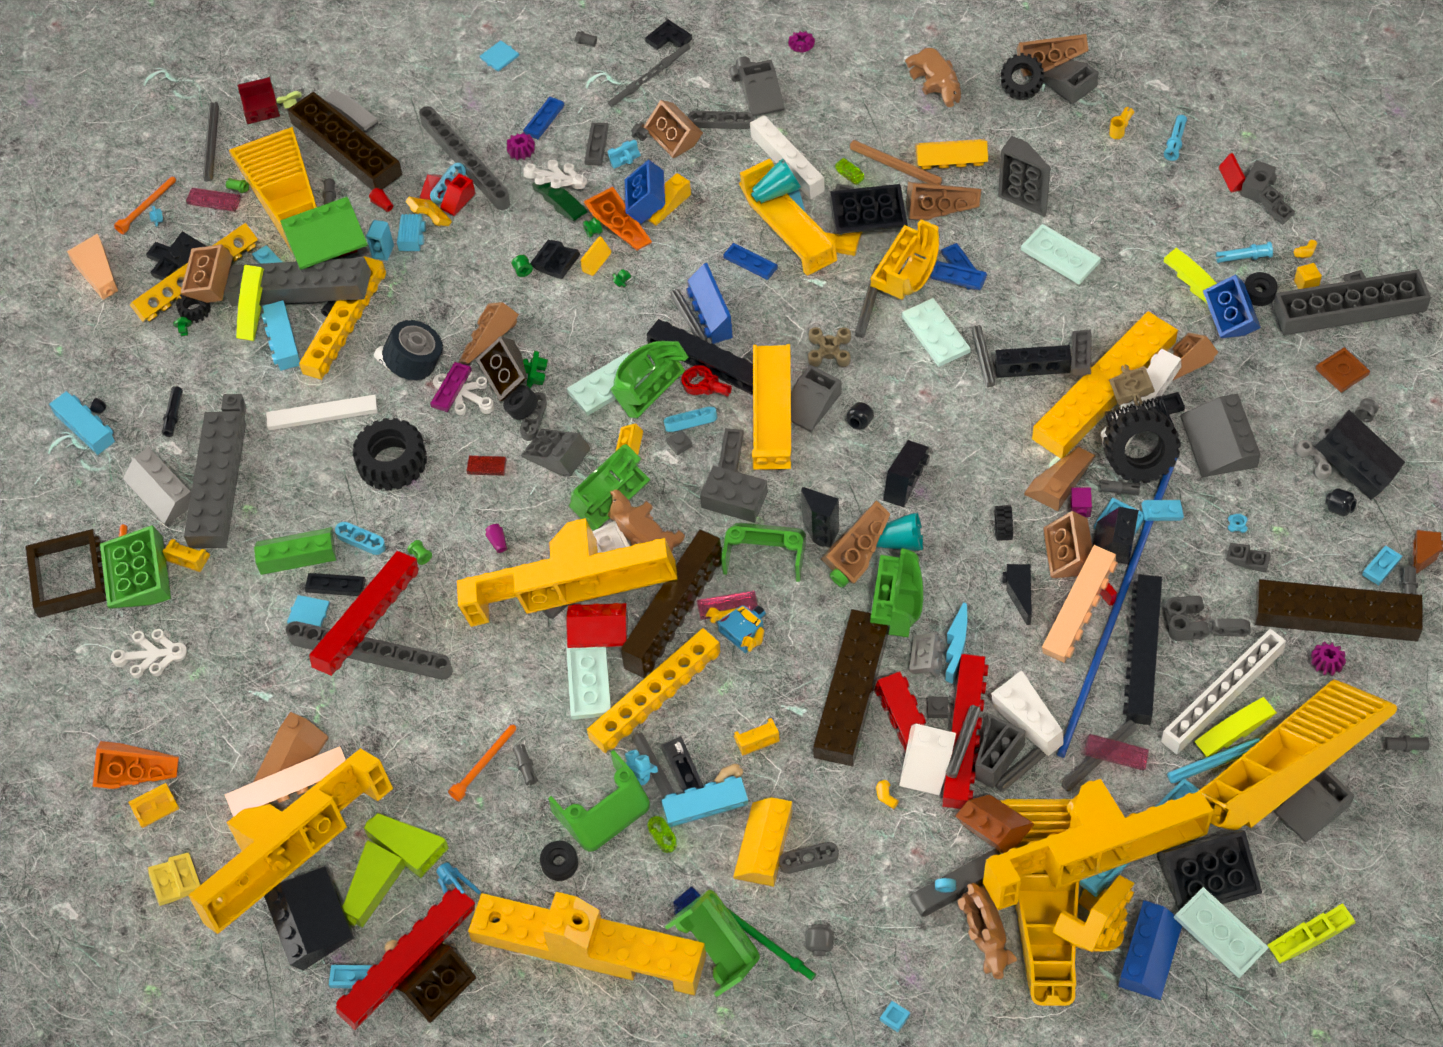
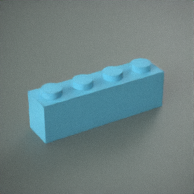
M284 300L264 305V313L261 316L264 324L268 325L265 327L267 337H271V340L268 341L270 350L275 352V354H272L274 365L278 364L280 371L300 366V358Z
M65 391L49 403L54 415L97 455L115 442L112 436L114 434L112 429L108 425L104 426L97 415L93 416L91 410L86 405L82 406L80 400L75 395L71 396Z
M736 776L724 779V782L718 784L710 782L701 789L689 788L683 794L677 795L672 793L666 795L665 799H662V807L669 828L748 805V798L742 778H736Z

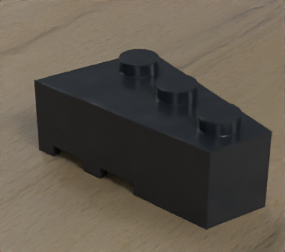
M907 440L887 472L883 501L905 507L919 476L923 472L924 466H927L929 463L928 446Z

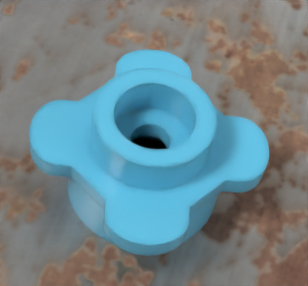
M152 206V211L149 212L150 220L155 223V226H158L159 222H163L162 211L160 208L155 209V206Z
M1242 514L1230 515L1228 517L1230 522L1228 530L1230 532L1240 531L1245 533L1248 529L1246 527L1247 517Z

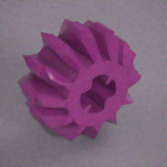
M524 132L522 134L517 133L515 136L511 135L510 139H507L506 150L511 159L516 158L517 161L519 159L525 161L526 157L531 158V154L535 153V141L530 134L526 135Z
M1325 641L1322 645L1317 644L1311 653V666H1316V672L1323 671V675H1326L1327 672L1331 676L1335 672L1340 673L1346 664L1345 651H1341V645L1335 647L1333 642L1330 645Z

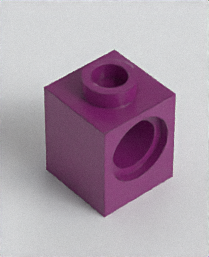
M1091 487L1071 488V511L1084 517H1091Z

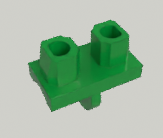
M534 351L530 363L528 359H523L526 374L528 373L526 386L529 388L533 384L543 385L545 373L537 372L536 370L545 371L548 359L539 357L538 351Z

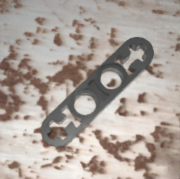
M692 111L688 114V118L698 128L750 129V122L754 121L753 115L749 112ZM710 118H716V119H717V120L714 121V122L708 121V119H710ZM728 118L733 119L732 122H726L725 120Z

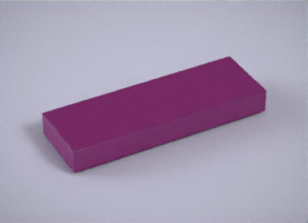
M454 362L430 403L432 408L445 412L449 411L472 371L470 366Z

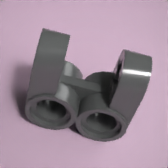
M1201 596L1173 597L1168 600L1165 618L1168 622V634L1171 639L1182 641L1202 639L1209 636L1210 631L1207 622H1190L1187 614L1198 613L1204 609Z

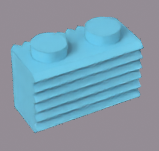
M421 214L401 215L397 237L399 251H420L421 245H424L423 232L426 231V221H423Z
M373 220L366 234L371 257L387 261L394 247L389 225L385 221Z

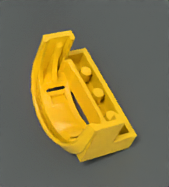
M922 219L918 222V231L904 225L871 276V286L902 300L906 295H911L920 290L930 277L939 251L938 226ZM917 253V254H919V255H921V256L926 257V259H923V258H921V257H918V256H916V255H914V254ZM909 257V259H908V261H907L905 267L903 268V270L901 271V273L898 274L899 271L901 270L902 266H903L904 263L906 262L907 258Z
M1119 875L1108 889H1104L1097 897L1084 889L1078 903L1090 911L1087 921L1084 922L1063 910L1053 929V933L1070 944L1086 951L1103 952L1118 948L1123 942V932L1128 924L1125 921L1128 915L1125 907L1134 896L1135 892L1132 891L1135 883Z

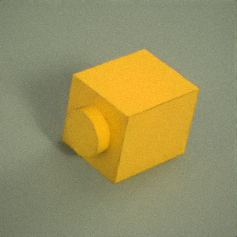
M1315 263L1297 267L1294 282L1298 289L1316 287L1320 285L1322 275Z

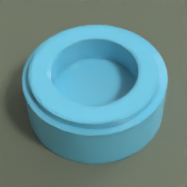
M950 878L935 880V890L939 892H953L956 890V880Z

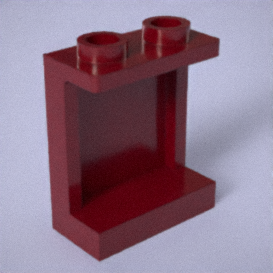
M270 77L237 85L247 125L280 117Z

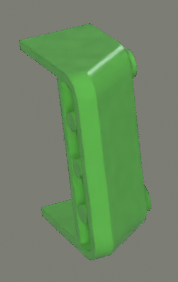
M735 523L726 531L722 552L724 575H727L732 545L746 543L786 547L789 550L797 551L795 563L796 582H800L806 546V533L802 529Z
M614 750L610 753L613 767L617 770L614 780L619 788L589 811H586L579 804L570 805L563 810L552 796L548 798L554 816L579 845L588 852L599 849L644 815L650 808L649 798L634 772Z
M708 890L676 914L665 926L667 930L675 925L681 932L688 933L691 931L699 942L705 943V951L716 964L713 968V978L721 985L714 993L716 997L742 981L760 959L757 948L718 895L712 890Z

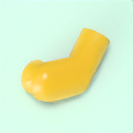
M1309 240L1307 246L1295 248L1294 256L1297 258L1311 257L1316 249L1317 241Z
M879 781L876 786L878 799L892 809H895L899 800L890 795L889 787L891 785L889 781Z

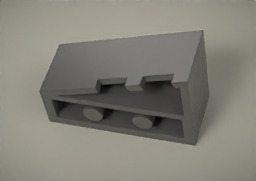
M989 714L983 742L980 746L975 765L976 780L992 788L996 786L1025 746V730Z

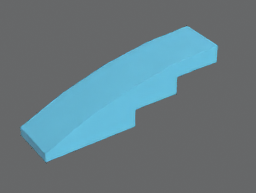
M964 602L947 633V644H950L947 650L946 662L950 664L946 670L945 681L952 684L960 668L961 654L965 650L967 604Z

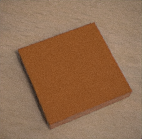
M1345 347L1316 365V370L1341 393L1370 374V370Z

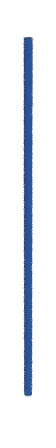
M1170 466V472L1166 475L1163 474L1154 500H1162L1174 467ZM1145 521L1064 734L1063 745L1058 750L1057 756L1061 758L1065 757L1154 521Z

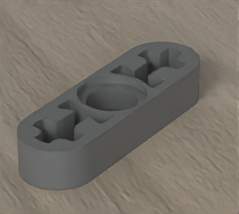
M541 392L535 393L538 400L541 401L538 402V408L536 407L531 413L538 414L539 416L536 419L524 418L520 426L521 437L526 441H531L536 437L545 413L547 401L546 396Z
M826 842L785 852L780 856L779 866L781 871L791 874L832 864L837 861L839 850L836 844ZM830 849L832 856H828L826 850ZM818 851H820V855H821V859H819V860H818ZM810 853L815 856V859L812 862H806L803 860V856ZM798 856H799V858H800V864H798V860H797V857H798ZM787 859L792 862V866L785 864Z

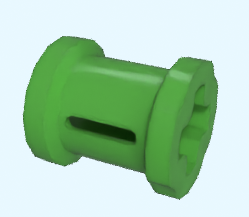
M415 540L407 548L408 553L417 558L419 565L426 564L432 558V553L423 547L421 540Z

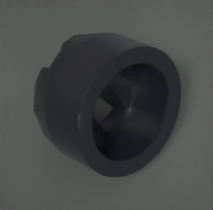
M95 398L90 406V410L98 414L103 413L106 409L105 402L98 398Z

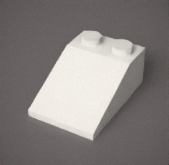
M616 521L592 531L597 540L598 553L629 546Z
M920 724L912 725L899 786L940 795L952 755L956 733Z

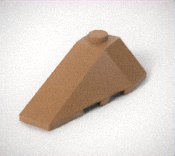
M1086 34L1020 42L1016 48L1017 56H1020V53H1024L1025 56L1031 54L1032 58L1036 57L1037 61L1041 62L1044 72L1089 51ZM1021 69L1023 77L1032 76L1029 70Z
M908 182L906 197L908 218L929 220L979 207L981 189Z
M503 302L487 304L477 321L479 327L471 334L473 340L466 345L459 363L469 364L500 336L512 329L517 323L516 319L519 314Z
M1188 333L1172 349L1174 351L1173 355L1181 358V368L1173 380L1214 360L1219 352L1207 336Z
M1080 447L1076 448L1037 476L1029 485L1024 495L1059 511L1070 495L1071 488L1076 486L1095 458V455Z
M876 500L822 556L821 560L831 570L838 569L848 581L854 584L867 570L871 556L875 552L877 542L883 533L890 513Z
M290 712L280 726L253 782L317 756L329 737L306 718Z

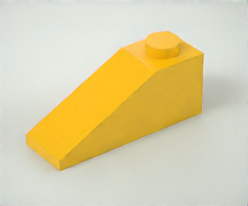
M678 173L664 184V207L656 211L648 219L655 226L691 195L690 181Z

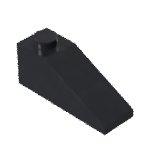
M1007 564L1006 572L1002 573V583H1006V591L1026 625H1031V564Z
M682 736L661 744L662 752L682 792L685 793V790L694 787L696 789L704 788Z

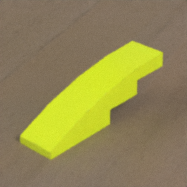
M1176 247L1164 257V263L1177 271V277L1191 286L1190 291L1207 303L1203 290L1217 283L1205 270Z
M244 265L238 303L237 339L255 341L261 312L259 303L263 289L260 286L264 271L262 267Z
M1262 697L1231 715L1194 742L1206 757L1212 756L1223 747L1228 748L1242 736L1244 738L1277 714V712Z
M1342 903L1326 914L1323 912L1306 924L1305 922L1301 923L1267 946L1281 964L1332 938L1356 922Z

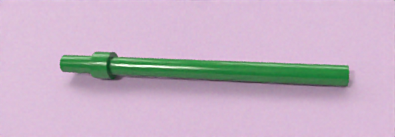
M728 909L743 931L788 963L793 971L796 973L800 972L810 981L816 977V973L806 967L802 960L791 956Z

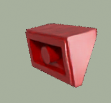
M1230 153L1220 164L1219 170L1230 192H1237L1242 190L1246 178L1234 154Z

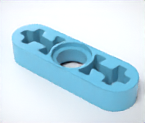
M455 163L451 165L433 188L430 198L435 204L442 203L447 190L445 179L451 182L457 176H452L456 172V168L458 169V174L465 175L466 169L463 164ZM443 190L444 192H442L440 198H438V192Z
M704 407L669 416L664 419L665 430L675 432L714 422L718 418L715 407Z
M340 522L335 527L337 538L345 543L373 555H379L385 551L384 539L379 535L348 522ZM359 535L365 536L363 541L358 542L355 540Z

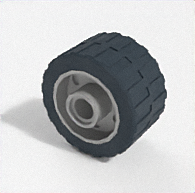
M403 320L393 326L383 347L382 359L387 368L399 377L414 381L422 380L433 372L443 351V342L437 332L429 325L415 320Z

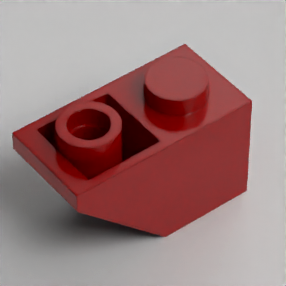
M459 173L448 184L440 206L441 210L455 216L476 194L473 180Z

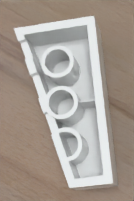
M1022 670L991 693L993 708L1011 724L1025 730V736L1047 756L1063 745L1062 729Z

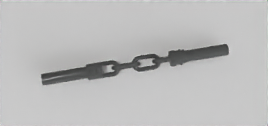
M684 44L670 56L662 59L648 73H645L635 82L626 86V89L608 101L609 106L613 107L626 96L638 90L643 83L654 77L659 71L670 66L674 60L690 49L689 44Z

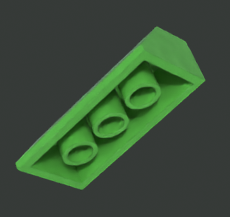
M332 527L257 541L254 546L255 562L261 575L336 561Z

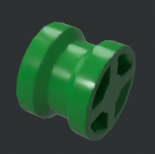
M595 217L591 221H583L585 232L589 238L593 237L596 233H603L601 224Z
M518 255L511 262L519 277H526L533 270L526 255Z

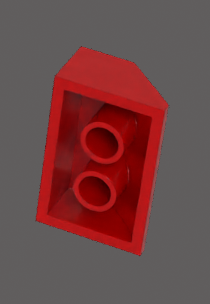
M627 603L568 605L567 648L616 647L624 645L628 635Z

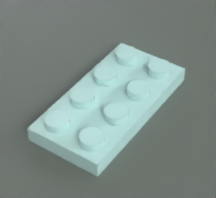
M1043 224L1021 245V251L1079 285L1101 262L1099 256Z
M934 298L902 312V318L938 367L970 353L971 348Z
M628 352L567 388V393L587 416L616 399L610 389L614 386L617 369L629 355ZM648 375L641 379V381L636 385V387L639 386L648 377Z
M566 647L571 719L601 717L611 708L606 647Z
M1204 887L1174 916L1175 920L1238 978L1269 948Z

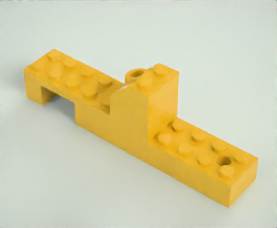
M586 518L577 519L566 523L549 542L550 559H543L529 564H522L457 580L458 607L469 625L473 627L489 623V603L517 597L526 614L675 580L677 579L676 562L665 538L598 553L597 540Z
M360 748L284 811L281 812L271 804L243 809L226 822L242 852L188 895L204 925L219 934L347 828L340 811L362 793L367 794L376 801H379L388 794L393 787L381 761Z
M1101 779L1088 781L1081 786L1079 794L1067 805V811L1071 816L1069 829L1059 834H1051L1039 841H1031L1020 848H1012L1006 853L992 855L986 859L983 884L996 908L1001 910L1018 903L1021 877L1045 869L1054 887L1059 889L1207 835L1213 809L1202 792L1199 791L1188 793L1176 800H1169L1157 807H1149L1146 811L1137 814L1132 813L1125 818Z
M560 892L555 893L550 909L481 893L468 930L472 942L632 981L636 972L673 981L674 991L694 996L707 957L705 943L601 919L599 909L577 896ZM495 918L500 919L497 923H492Z

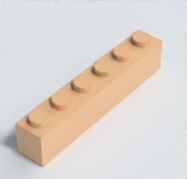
M1093 546L1042 646L1043 654L1065 663L1067 657H1072L1075 647H1073L1075 641H1080L1084 632L1082 628L1085 623H1089L1092 617L1090 612L1093 606L1097 607L1101 598L1099 594L1102 589H1106L1109 583L1108 576L1110 572L1114 573L1118 565L1116 554L1098 546Z
M339 746L225 794L233 817L243 809L269 805L275 800L281 803L290 799L289 795L297 792V795L307 792L309 786L317 784L346 760L341 747Z

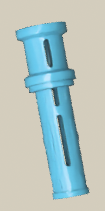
M1184 115L1177 116L1172 136L1167 140V149L1164 151V157L1167 160L1175 161L1179 158V149L1182 148L1183 144L1181 139L1187 122V117Z
M1269 241L1267 244L1262 245L1252 244L1248 248L1216 252V257L1224 256L1216 260L1217 263L1247 258L1257 260L1259 257L1266 256L1272 258V243Z

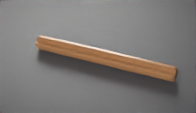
M856 140L850 143L851 150L926 183L938 185L942 183L941 177Z

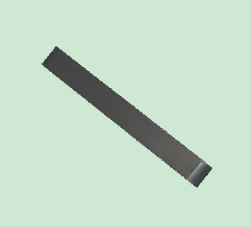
M422 107L419 115L423 128L455 163L463 164L466 169L465 174L473 180V183L497 209H507L510 206V199L505 186L432 107Z
M298 621L290 622L285 629L292 645L311 650L318 645L330 630L329 628ZM364 637L363 641L354 648L353 653L347 657L441 680L448 679L453 673L450 660L446 655Z

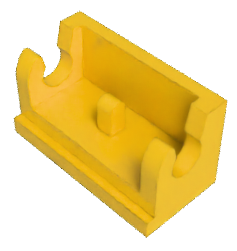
M171 539L162 551L167 562L201 572L210 557L206 549L202 548L199 551L180 545L175 539Z
M772 718L768 719L767 724L744 733L734 732V739L742 756L780 741L779 731Z
M166 783L128 802L142 828L179 809Z

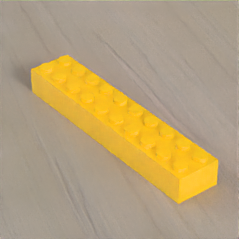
M1147 311L1091 368V374L1083 376L1033 426L1032 440L1060 459L1064 458L1105 416V411H1110L1118 403L1109 379L1122 374L1121 367L1123 365L1124 369H1126L1125 364L1129 366L1130 370L1143 366L1148 369L1154 354H1158L1161 349L1168 352L1176 343L1178 329Z

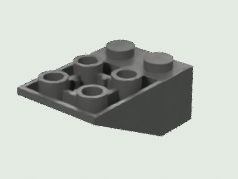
M772 59L739 66L740 83L750 113L753 116L785 110Z
M1069 60L1044 72L1043 82L1074 104L1097 87L1099 72L1087 63Z
M809 365L791 393V422L812 432L842 394L841 380Z
M541 429L521 456L556 474L571 476L591 448L580 433Z
M1326 768L1293 794L1275 813L1306 843L1348 809L1355 795Z

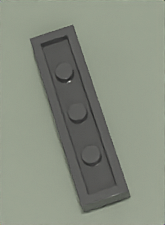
M1091 329L1073 331L1072 376L1091 374Z

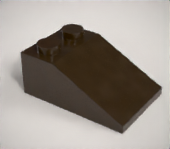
M500 336L476 358L477 363L501 402L527 379L522 354L512 339Z

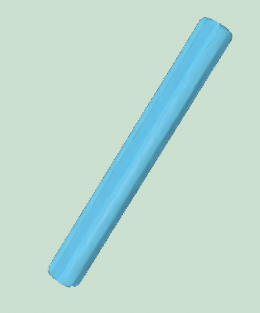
M1260 738L1252 739L1171 771L1167 774L1170 783H1176L1237 759L1256 745Z

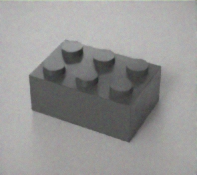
M713 465L700 494L701 508L755 523L768 493L767 480Z

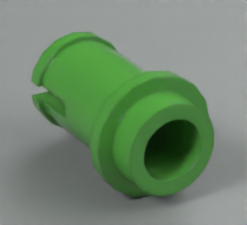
M228 178L226 180V188L244 193L248 191L249 183L244 179L240 181Z

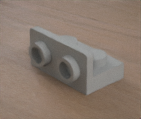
M936 633L914 636L909 668L912 674L931 672L935 677L940 676V669H942L943 665L942 653L945 650V645Z

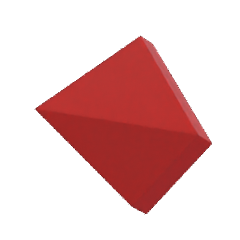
M427 174L420 194L421 199L431 200L430 193L442 178V175ZM445 179V185L448 187L450 180ZM443 190L438 192V198H440L441 193L444 192Z

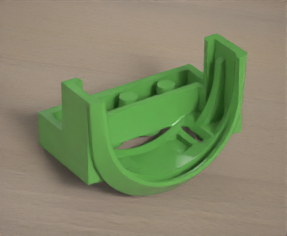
M656 341L646 344L632 352L622 361L614 378V386L610 390L630 418H638L685 371L679 361H685L688 356L678 341ZM647 355H650V357L655 363V366L652 364ZM653 371L636 389H634L636 385L641 381V379H643L648 373Z
M627 444L622 445L571 492L569 507L581 519L586 518L593 531L602 527L610 520L608 513L612 504L611 491L619 490L630 501L649 483L650 479L637 467L641 458ZM610 471H612V472L620 479V481H618V480L610 473Z

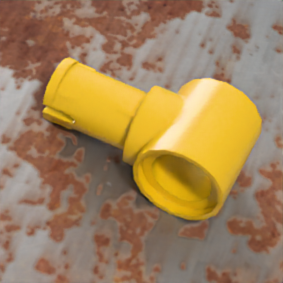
M1125 107L1120 116H1115L1111 119L1109 129L1111 138L1121 139L1124 137L1125 128L1129 124L1128 121L1135 113L1132 108Z

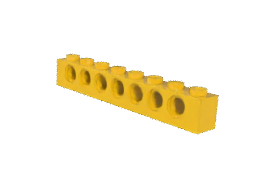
M244 223L214 245L222 244L233 256L232 260L235 262L242 257V252L245 250L249 252L256 247L255 243L258 241V238L248 225ZM235 240L240 241L242 247L237 248L233 242ZM188 263L131 302V308L142 322L145 320L150 322L158 316L156 314L162 309L164 312L172 306V301L181 298L182 287L178 286L177 280L184 281ZM163 290H169L172 296L165 297ZM155 300L157 307H151L148 301Z
M366 256L363 257L371 270L365 299L336 301L299 362L302 374L322 380L324 375L329 372L330 365L333 360H336L339 350L345 345L348 335L354 330V325L361 318L364 308L369 305L370 298L377 291L381 280L386 276L383 261Z
M702 628L587 728L588 738L604 753L614 749L623 737L629 736L639 723L642 724L646 721L649 714L657 711L665 700L672 698L682 685H687L696 673H700L705 668L707 663L719 656L721 652L720 642ZM654 690H660V691L657 692V693H653V692H652V691H654ZM611 728H615V729H616V730H614V731H608V730L611 729Z

